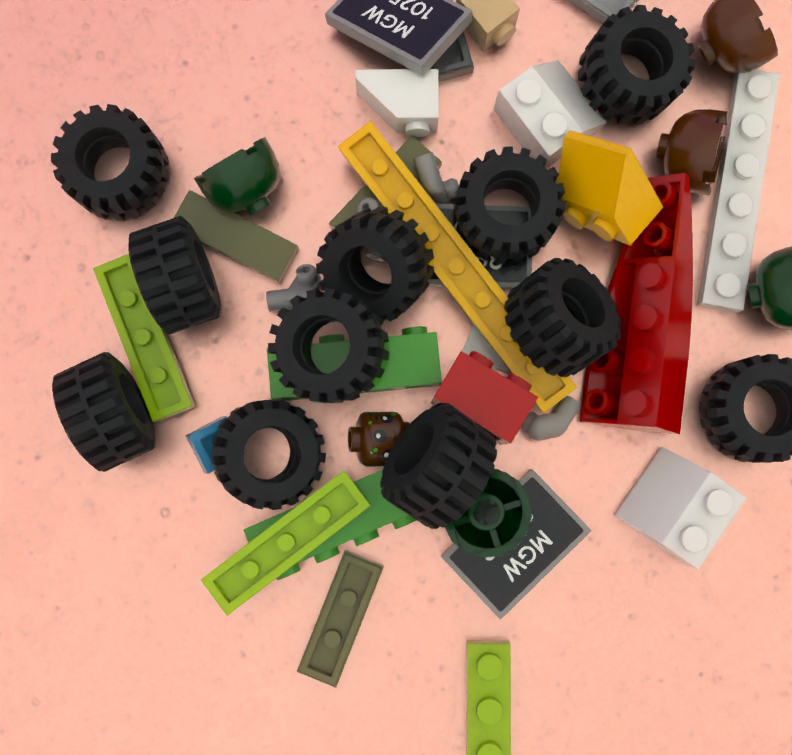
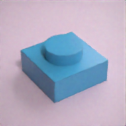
M222 416L185 435L203 472L206 474L215 470L214 464L211 463V454H213L214 447L211 444L213 437L217 435L220 429L218 426L222 420L227 419V416Z

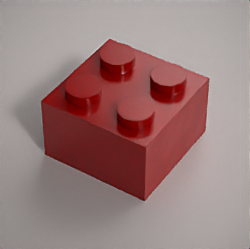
M461 351L430 403L433 405L449 403L492 434V437L495 438L498 444H511L538 396L529 392L532 385L519 376L509 373L507 377H504L492 370L491 368L494 363L487 357L475 351H471L469 355Z

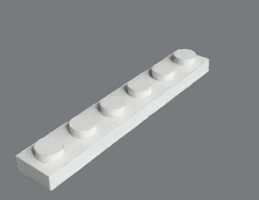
M755 69L748 73L734 74L728 109L729 119L728 125L725 128V141L720 159L697 306L735 313L741 312L744 309L780 74Z

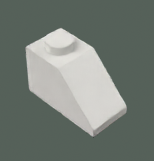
M410 69L355 70L357 95L397 133H405L409 137L411 135L414 137H425L430 132H437L439 120L438 69H429L424 76Z

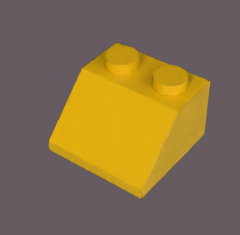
M571 130L564 136L557 184L563 183L565 193L561 200L566 201L565 211L562 214L564 219L576 229L581 230L585 227L594 231L606 241L615 239L631 246L663 208L632 148Z

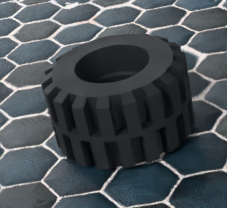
M637 5L633 11L628 6L620 9L616 15L612 14L606 19L586 46L579 61V65L582 67L578 71V81L585 82L581 92L584 97H591L592 101L589 105L594 111L599 107L604 111L603 118L610 121L614 116L617 118V124L627 125L631 120L634 125L643 124L647 119L651 121L684 92L683 90L690 84L692 79L690 73L695 69L696 60L689 58L695 50L693 43H687L685 40L689 35L684 27L679 29L675 25L678 21L672 15L668 18L662 15L663 10L656 7L650 12L647 11L646 5ZM621 54H629L639 59L648 71L649 80L638 78L630 73L622 61Z
M107 104L106 111H103L99 105L89 106L90 113L84 114L81 110L73 114L76 120L71 125L65 121L60 127L64 131L63 136H55L52 144L58 149V152L51 153V163L57 167L53 173L56 180L62 184L61 188L90 213L93 212L103 219H108L110 215L115 221L125 220V213H128L132 218L140 216L139 209L143 206L150 210L155 206L152 198L155 195L162 197L165 189L160 184L161 181L168 182L169 172L164 166L169 165V161L163 151L164 147L141 117L138 119L133 111L127 108L121 111L117 105ZM118 147L130 149L129 163L119 176L107 181L95 180L94 171L96 163L105 152Z
M513 146L503 147L501 155H497L495 149H492L485 153L483 161L477 157L471 163L469 172L465 171L461 178L454 208V221L458 222L456 230L461 237H466L465 243L471 250L477 248L480 251L478 257L487 260L488 255L496 257L495 263L504 264L506 259H512V263L515 264L522 262L527 255L529 258H532L538 254L542 247L546 246L562 221L560 217L565 211L566 201L561 200L565 193L563 183H555L559 173L554 167L549 170L544 167L547 159L539 155L536 160L529 157L531 152L529 149L522 148L520 154L513 153ZM499 189L516 191L527 200L531 209V219L520 225L502 224L493 219L487 212L484 198L489 193Z
M378 207L373 211L370 208L363 210L337 225L324 238L326 243L319 247L317 254L323 260L316 264L317 274H323L324 278L319 282L322 291L328 288L335 289L341 293L345 292L372 308L371 311L378 315L382 322L386 319L390 322L398 318L418 300L430 284L427 281L433 276L434 267L428 265V263L434 258L433 249H426L424 245L429 241V238L425 232L421 235L417 233L415 228L419 224L414 219H410L408 222L402 220L404 213L394 210L388 214L387 207ZM362 246L373 248L385 257L391 268V284L376 281L365 271L361 261Z
M178 216L129 234V258L138 288L153 319L167 334H173L220 317L221 301L212 269L195 230L185 218Z
M553 258L545 262L510 291L504 306L505 311L508 313L505 316L506 325L511 328L510 335L513 341L519 345L520 352L524 356H528L532 364L538 369L543 367L547 374L553 376L556 374L560 377H568L571 374L575 375L617 346V341L621 338L619 328L622 326L621 318L617 314L618 308L616 303L612 300L610 292L602 285L600 279L594 273L591 274L580 263L576 265L573 260L567 258L564 260Z
M325 288V292L317 289L306 291V298L298 295L289 300L293 308L288 310L282 307L277 314L282 319L280 325L272 324L269 332L276 335L275 343H268V353L276 354L277 360L270 362L273 372L282 373L283 376L279 379L284 387L293 388V394L300 398H308L310 401L323 403L352 401L359 398V393L362 391L369 392L375 386L372 383L374 378H381L385 369L381 368L383 359L388 360L389 351L384 349V342H389L388 334L381 329V325L384 323L380 317L371 311L372 308L366 303L335 289ZM331 322H340L346 328L349 335V354L345 362L337 370L328 374L322 373L312 360V340L317 331L324 325Z
M100 353L54 375L52 382L53 399L60 422L73 446L96 470L106 472L155 448V427L142 393L126 367L111 353Z
M778 354L755 355L731 362L724 366L725 369L716 371L710 377L714 382L705 385L702 391L703 394L708 396L707 400L699 402V411H706L707 416L706 419H700L702 428L710 427L712 431L707 436L712 444L720 443V452L726 456L735 455V460L742 462L772 463L791 460L792 359L789 357L779 359ZM754 385L766 390L772 397L776 407L774 423L764 434L759 433L749 424L744 413L745 397Z
M282 400L253 401L230 412L231 415L226 420H222L218 426L220 429L217 435L213 437L211 444L214 445L211 463L214 464V473L217 480L221 482L224 489L230 495L253 508L278 510L282 509V505L288 504L292 506L298 503L299 496L302 494L308 496L313 490L310 486L313 480H320L323 472L318 471L320 462L325 463L326 453H321L320 445L325 444L323 435L317 434L315 428L318 425L314 419H308L305 416L306 411L302 408L290 405V402ZM263 428H273L283 433L290 447V457L287 466L279 475L271 479L255 477L247 470L244 463L243 454L248 439L257 430Z
M449 403L436 404L416 417L396 440L382 471L380 480L381 494L388 502L431 529L444 528L450 525L453 520L457 521L462 517L485 489L495 467L494 461L497 458L496 440L492 437V434Z

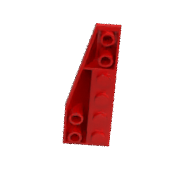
M687 173L648 177L663 208L631 246L623 244L608 287L610 296L618 308L617 314L621 318L622 326L619 328L621 338L617 341V346L613 350L586 367L580 422L642 432L680 434L690 351L693 299L692 209L690 177Z

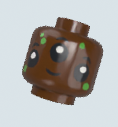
M393 411L363 412L357 420L356 427H349L348 429L349 451L356 452L359 462L364 466H384L393 445L409 425V422H404L401 415Z

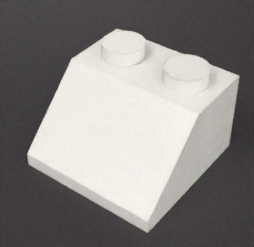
M559 60L531 66L498 90L494 105L495 112L521 146L531 150L529 156L535 160L539 155L547 159L545 168H548L561 158L564 136L569 130L592 136L607 124L597 109L594 111L590 107L591 101L587 96H583L581 88Z
M660 447L622 501L614 516L680 563L699 570L747 497L709 470Z

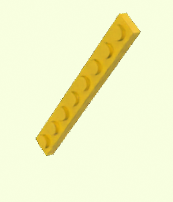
M370 120L337 146L383 207H387L389 214L394 210L403 212L402 220L408 222L410 219H414L419 224L415 228L419 235L424 232L426 233L429 241L424 244L425 248L433 249L434 258L428 265L434 267L433 272L510 372L532 385L529 392L538 396L535 404L541 412L545 413L578 388L569 376L560 377L558 374L554 376L547 374L543 367L538 369L532 364L528 356H524L520 352L519 345L513 341L510 335L511 328L506 325L505 316L508 314L504 309L505 302L508 300L507 295Z

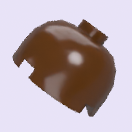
M714 0L703 15L700 26L703 41L697 44L703 59L708 65L716 62L726 72L733 74L748 73L778 56V47L770 27L764 30L759 19L763 13L755 0Z
M698 109L685 113L675 121L670 134L662 133L660 136L657 158L664 159L665 175L687 173L690 177V193L707 196L711 194V186L706 182H715L725 137L721 136L723 125H728L729 112Z

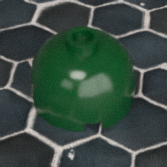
M266 137L253 143L254 146L247 150L241 149L202 172V175L194 178L200 190L212 205L221 211L230 213L246 209L249 215H252L271 204L267 196L278 186L280 168L276 155Z
M792 246L774 251L762 259L756 268V283L747 284L751 308L760 307L765 319L769 323L786 330H792Z
M494 468L485 489L477 498V501L457 521L453 520L450 525L444 528L451 541L466 553L482 558L502 556L515 549L528 533L532 518L530 499L518 480L508 473Z

